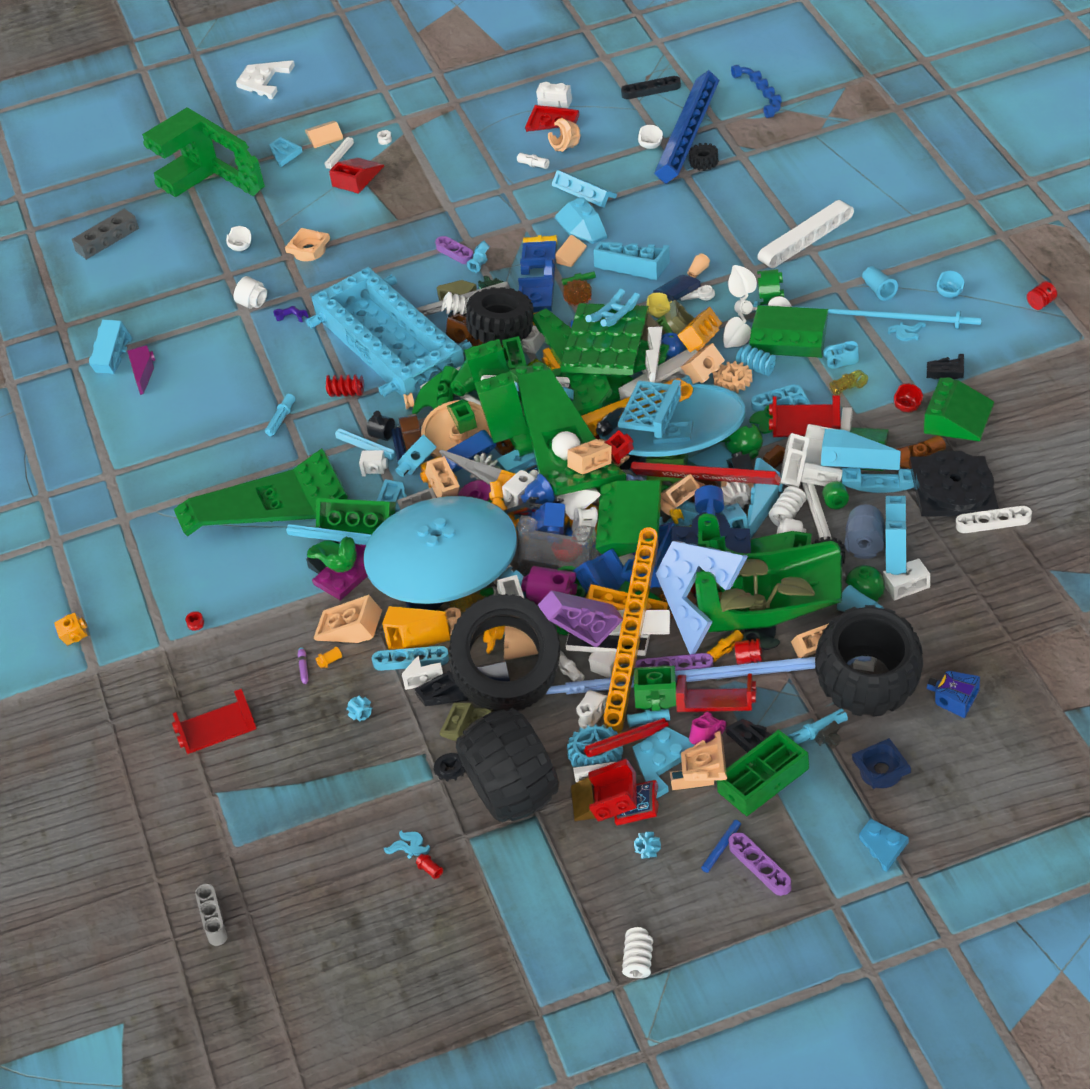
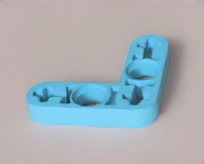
M795 384L755 395L751 399L752 409L756 412L764 411L767 405L773 404V396L781 397V399L777 400V405H796L798 403L811 405L802 388Z

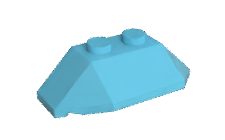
M584 197L568 202L555 215V219L569 236L573 235L577 239L586 240L591 244L607 239L606 231L598 213Z

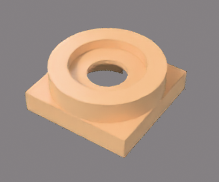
M300 228L285 247L286 253L293 254L300 261L316 260L325 253V245L330 240V235ZM307 245H313V247L304 248Z

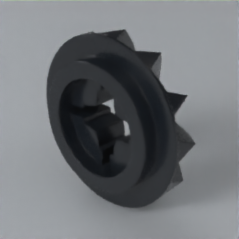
M457 753L444 754L434 763V773L440 780L445 779L448 782L450 779H454L456 781L457 777H463L465 769ZM454 766V769H455V770L449 769V770L447 771V767H450V768H451V767Z

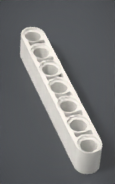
M841 200L835 201L762 248L758 253V260L770 268L777 267L848 221L853 216L854 208Z

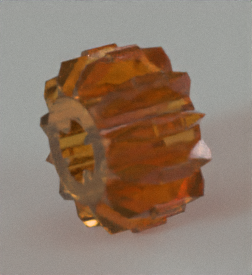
M573 279L572 282L568 281L567 285H564L563 297L568 302V305L573 304L576 306L579 303H588V300L591 299L592 288L587 283V280Z

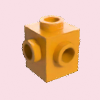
M75 612L54 622L59 638L67 646L79 642L82 638L88 636L85 629L88 627L83 617L80 618Z

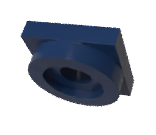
M890 738L852 754V760L860 770L861 778L873 789L892 787L901 780L902 776L911 773L910 765ZM878 763H885L888 765L889 770L885 773H878L874 770V766Z

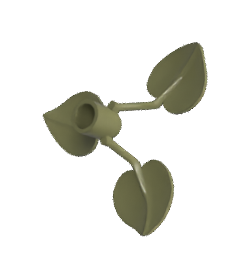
M746 559L739 575H753L754 596L750 593H745L742 589H728L723 592L720 603L722 612L748 607L749 611L766 610V608H770V603L777 590L785 595L814 596L815 593L806 580L799 577H786L781 580V583L776 584L766 602L765 597L758 594L757 575H766L768 566L759 559Z

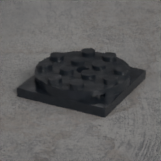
M938 451L929 456L909 458V466L921 517L959 516L961 514L999 509L993 488L994 477L988 468L985 456H972L963 451Z

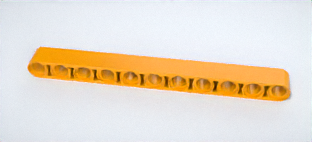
M650 527L644 528L639 534L604 713L606 728L612 727L617 733H620L624 727L658 549L657 532ZM648 538L653 539L652 541H645ZM643 556H649L647 559H642ZM641 573L646 574L643 577L638 576ZM637 591L643 592L640 595L634 594ZM633 609L639 610L636 613L631 612ZM630 627H635V628H636V629L633 630V631L627 630V629L630 628ZM627 645L633 646L630 649H624ZM621 664H629L626 668L620 667ZM619 682H624V683H626V684L623 685V686H617V685H616V684L619 683ZM618 700L622 702L619 705L613 704L614 701ZM612 719L618 720L615 724L609 723Z

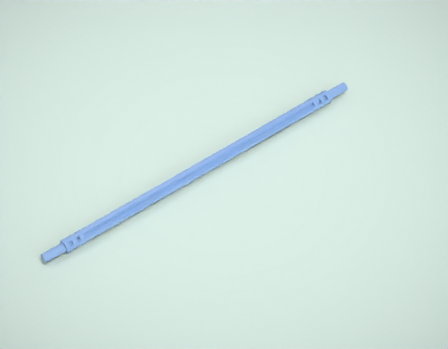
M858 656L849 660L847 664L851 665L856 659L863 662L871 661V657ZM815 657L675 671L676 683L678 675H686V681L692 682L748 676L749 673L760 675L815 669ZM634 675L631 688H634ZM611 678L565 682V685L551 686L546 695L586 693L589 690L595 692L609 690ZM619 682V683H617L616 685H617V686H623V685H625L626 683H624V682Z

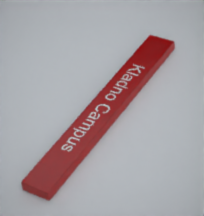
M632 462L630 468L636 475L684 478L691 474L697 480L780 485L781 478L775 471Z

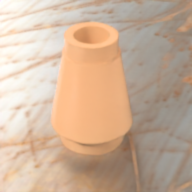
M702 253L696 255L687 274L696 278L709 267L710 259Z

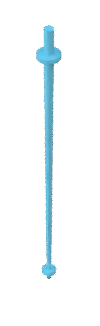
M755 301L754 304H752L753 307H757L759 305V301ZM828 309L830 314L955 323V329H959L960 324H982V318L962 317L961 311H957L956 316Z

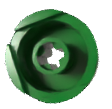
M778 269L757 271V274L761 275V278H758L759 298L763 299L760 305H768L769 301L774 297H784V289H780V283H783L782 272H778Z

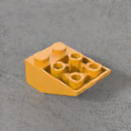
M389 606L382 623L389 650L428 647L450 641L451 637L446 612Z

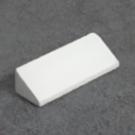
M617 610L623 617L625 610ZM632 610L631 612L636 613L639 610ZM646 610L641 634H670V611ZM622 622L609 635H620ZM630 627V628H628L627 630L633 631V630H635L636 628H635V627Z

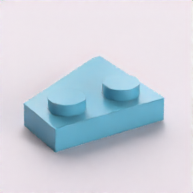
M282 137L269 144L279 167L284 166L303 152L301 146Z

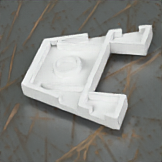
M294 61L247 65L236 81L237 87L249 92L256 91L260 96L267 95L268 99H273L278 92L277 87L266 85L275 72L290 73L295 66Z

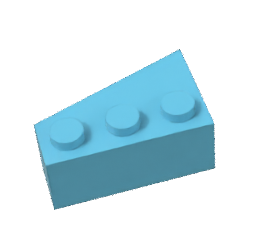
M102 320L101 326L98 328L97 339L93 345V353L89 358V364L96 373L114 374L122 360L120 357L122 352L127 350V347H125L127 342L132 341L133 338L122 321Z

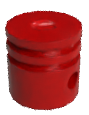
M1044 281L1028 292L1027 301L1032 308L1041 310L1056 299L1057 290L1050 282Z
M759 638L756 641L751 639V642L745 640L734 643L737 665L757 663V661L763 662Z

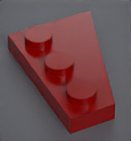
M535 105L525 129L528 132L560 128L554 124L558 119L563 118L576 123L580 113L579 110Z

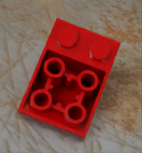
M361 158L337 162L329 171L332 187L360 193L384 167V164Z

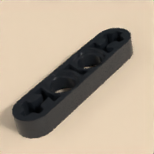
M669 76L625 85L621 88L622 98L633 99L674 91L681 87V80L678 76Z

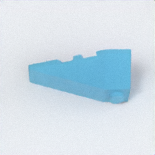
M761 458L756 459L754 470L775 471L780 477V472ZM754 483V487L751 488V504H749L747 516L750 539H752L769 514V511L779 498L780 492H783L784 484Z

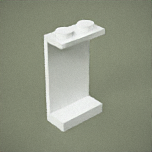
M808 424L805 437L810 439L801 482L825 486L832 481H841L843 470L821 466L825 429L833 428Z

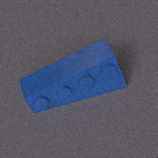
M545 502L536 512H532L527 516V538L547 539L550 543L554 541L560 543V541L564 540L565 504Z

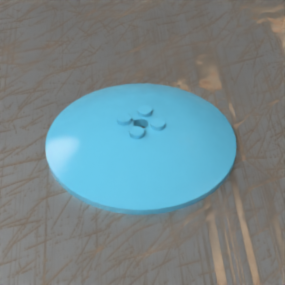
M695 383L691 384L693 388L692 395L688 399L678 402L662 438H655L654 432L619 427L613 429L605 437L599 436L606 441L618 430L624 435L627 433L634 441L632 443L634 449L628 453L629 455L661 457L685 454L714 445L733 434L744 421L745 405L742 399L729 389L711 384ZM648 421V422H646V423H643V424L652 425V423H651L650 421Z
M465 496L432 498L405 507L386 519L374 531L367 542L364 552V566L372 584L384 594L397 600L421 604L452 601L481 590L496 580L507 569L517 549V533L507 513L488 501Z

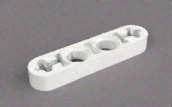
M1016 506L961 514L956 518V529L961 533H971L1026 525L1031 522L1032 511L1027 506ZM1006 516L1008 519L1000 520L999 517ZM987 519L989 521L987 523H982L979 520Z

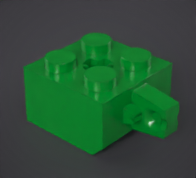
M675 666L634 668L635 708L644 710L652 708V711H660V707L667 709L676 706Z

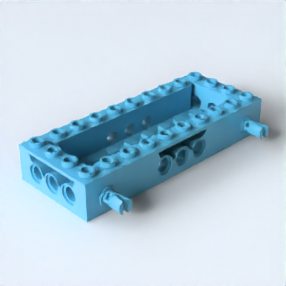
M367 267L312 296L316 315L306 319L308 327L312 329L322 322L387 383L378 387L383 397H386L395 390L403 398V394L409 395L410 393H412L413 399L416 398L420 391V386L443 371L445 366L454 368L462 366L464 363V350L472 347L470 341L467 342V339L457 345L391 286L397 284V280L392 274L382 279L371 268Z

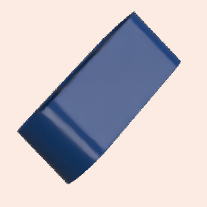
M482 430L447 450V452L474 460L475 455L481 456L482 453L488 454L496 447V443H493L486 430ZM446 458L453 472L462 469V467Z

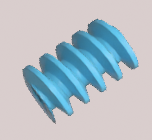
M747 345L745 348L741 347L738 350L736 362L737 364L743 362V366L748 365L752 371L770 376L775 367L776 355L772 354L770 356L768 352L764 353L763 350L758 351L757 348Z

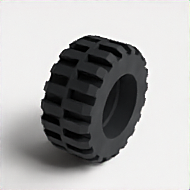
M505 287L485 288L481 292L477 291L467 302L466 328L476 340L479 339L481 342L486 343L499 339L501 345H503L502 340L519 336L520 341H522L532 331L533 303L526 294L519 290L515 291V289H506Z

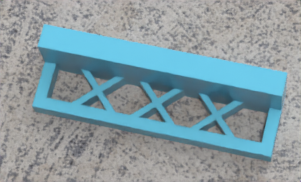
M559 170L556 171L552 186L579 198L584 197L587 201L604 208L608 197L616 199L617 196L612 191Z

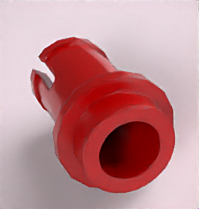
M421 854L417 858L416 864L419 870H424L433 879H438L442 875L443 868L431 860L430 855Z

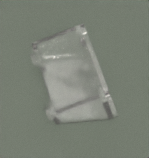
M520 516L518 522V565L523 574L528 575L533 566L559 569L563 566H574L577 568L584 562L601 556V553L595 548V527L579 526L573 531L572 536L536 531L537 522L534 518Z

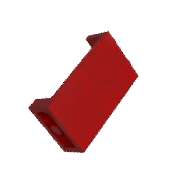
M840 395L832 396V404L777 405V397L773 396V404H769V415H773V419H769V430H773V437H789L791 433L805 437L808 424L840 430Z
M749 673L747 688L687 690L686 675H678L676 687L677 712L752 711V703H756V681H752V673Z
M242 689L234 691L237 702L180 722L177 712L173 713L175 721L172 722L175 734L180 733V736H177L180 748L185 747L186 753L190 754L256 730Z

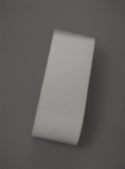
M202 884L196 889L195 895L203 927L209 943L219 946L224 944L228 938L219 900L211 884Z

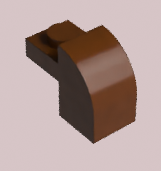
M416 414L398 418L406 451L421 437Z

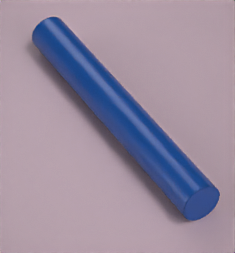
M738 820L732 822L702 865L701 869L704 872L708 873L728 845L729 837L740 828L741 823Z

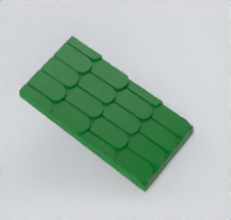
M579 303L562 358L561 372L633 375L649 306L636 305L633 310L620 318L615 325L608 327L600 324L601 320L606 319L603 317L597 322L586 321L587 315L599 311L605 306L604 304ZM611 309L609 312L615 314L618 311Z

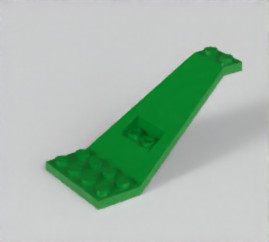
M536 362L531 366H517L516 369L509 370L513 380L518 385L538 472L545 476L556 496L599 487L614 481H626V473L613 462L582 475L568 467V459L563 460L556 456L552 450V440L560 432L569 431L576 434L581 444L596 438L549 367L541 362Z
M321 448L292 470L188 498L174 508V512L183 533L189 536L200 527L207 525L272 523L273 521L316 519L317 498L347 499L349 496L326 452Z

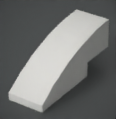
M793 433L789 436L782 464L781 484L799 488L810 438Z

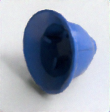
M538 474L536 480L528 484L524 494L520 496L523 503H526L529 497H539L535 504L553 503L555 500L553 489L542 474Z

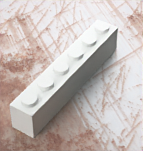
M687 349L660 364L657 368L655 383H665L675 378L686 376L681 366L698 351L694 349L692 352H689ZM647 372L618 388L620 400L632 395L638 381L649 382ZM641 388L642 391H645V390L649 389V388Z

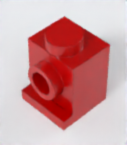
M620 430L604 442L612 446L611 459L617 465L621 463L620 460L634 449L632 445L633 439L627 433L624 435Z

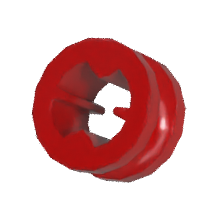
M191 612L185 618L187 627L192 631L199 630L204 626L203 616L200 612Z

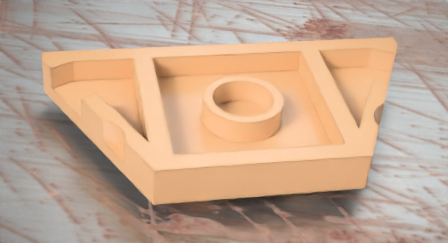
M720 731L714 733L715 739L705 743L702 740L695 746L681 752L682 774L685 781L727 779L723 737Z

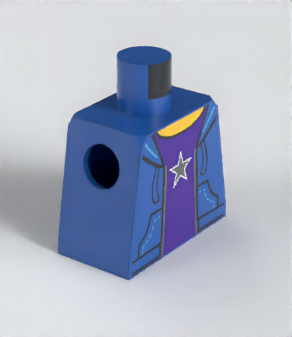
M947 671L941 681L930 678L927 690L935 692V703L938 706L965 718L980 691V677Z

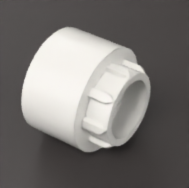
M248 276L243 277L238 282L234 291V301L249 309L261 307L267 297V290L264 288L263 283Z

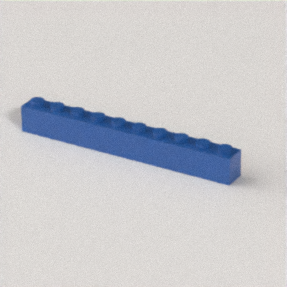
M710 70L695 80L654 172L665 184L679 175L720 81Z

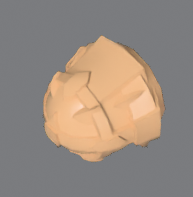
M563 118L558 119L554 123L560 127V137L557 139L552 132L548 133L550 145H552L555 151L562 152L579 144L581 136L579 126Z

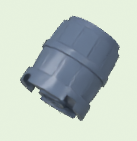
M864 504L855 507L850 512L846 523L845 548L848 552L854 553L856 558H874L884 547L885 526L883 515L872 505Z

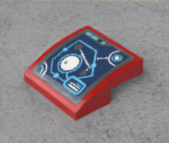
M656 780L636 784L637 808L614 816L616 826L657 817L659 804L656 798L658 792Z

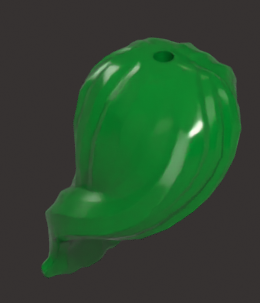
M346 536L340 541V544L327 540L313 545L308 549L307 557L320 559L328 568L335 572L343 573L353 568L357 553L353 538Z

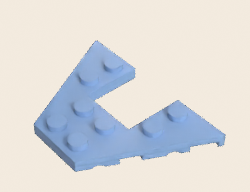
M672 541L656 572V576L689 654H696L713 622L687 598L695 582L697 572H700L701 569L705 572H711L715 575L716 582L725 590L731 589L748 557L747 555L697 546L696 544H687L681 541Z

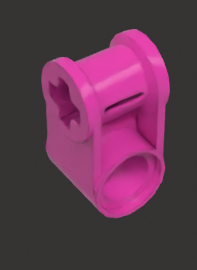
M705 712L702 716L692 721L689 741L694 745L702 740L705 743L715 739L714 733L720 731L721 735L726 728V721L718 720L713 717L712 713Z

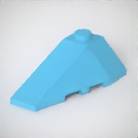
M825 429L821 466L900 470L901 451L846 430Z

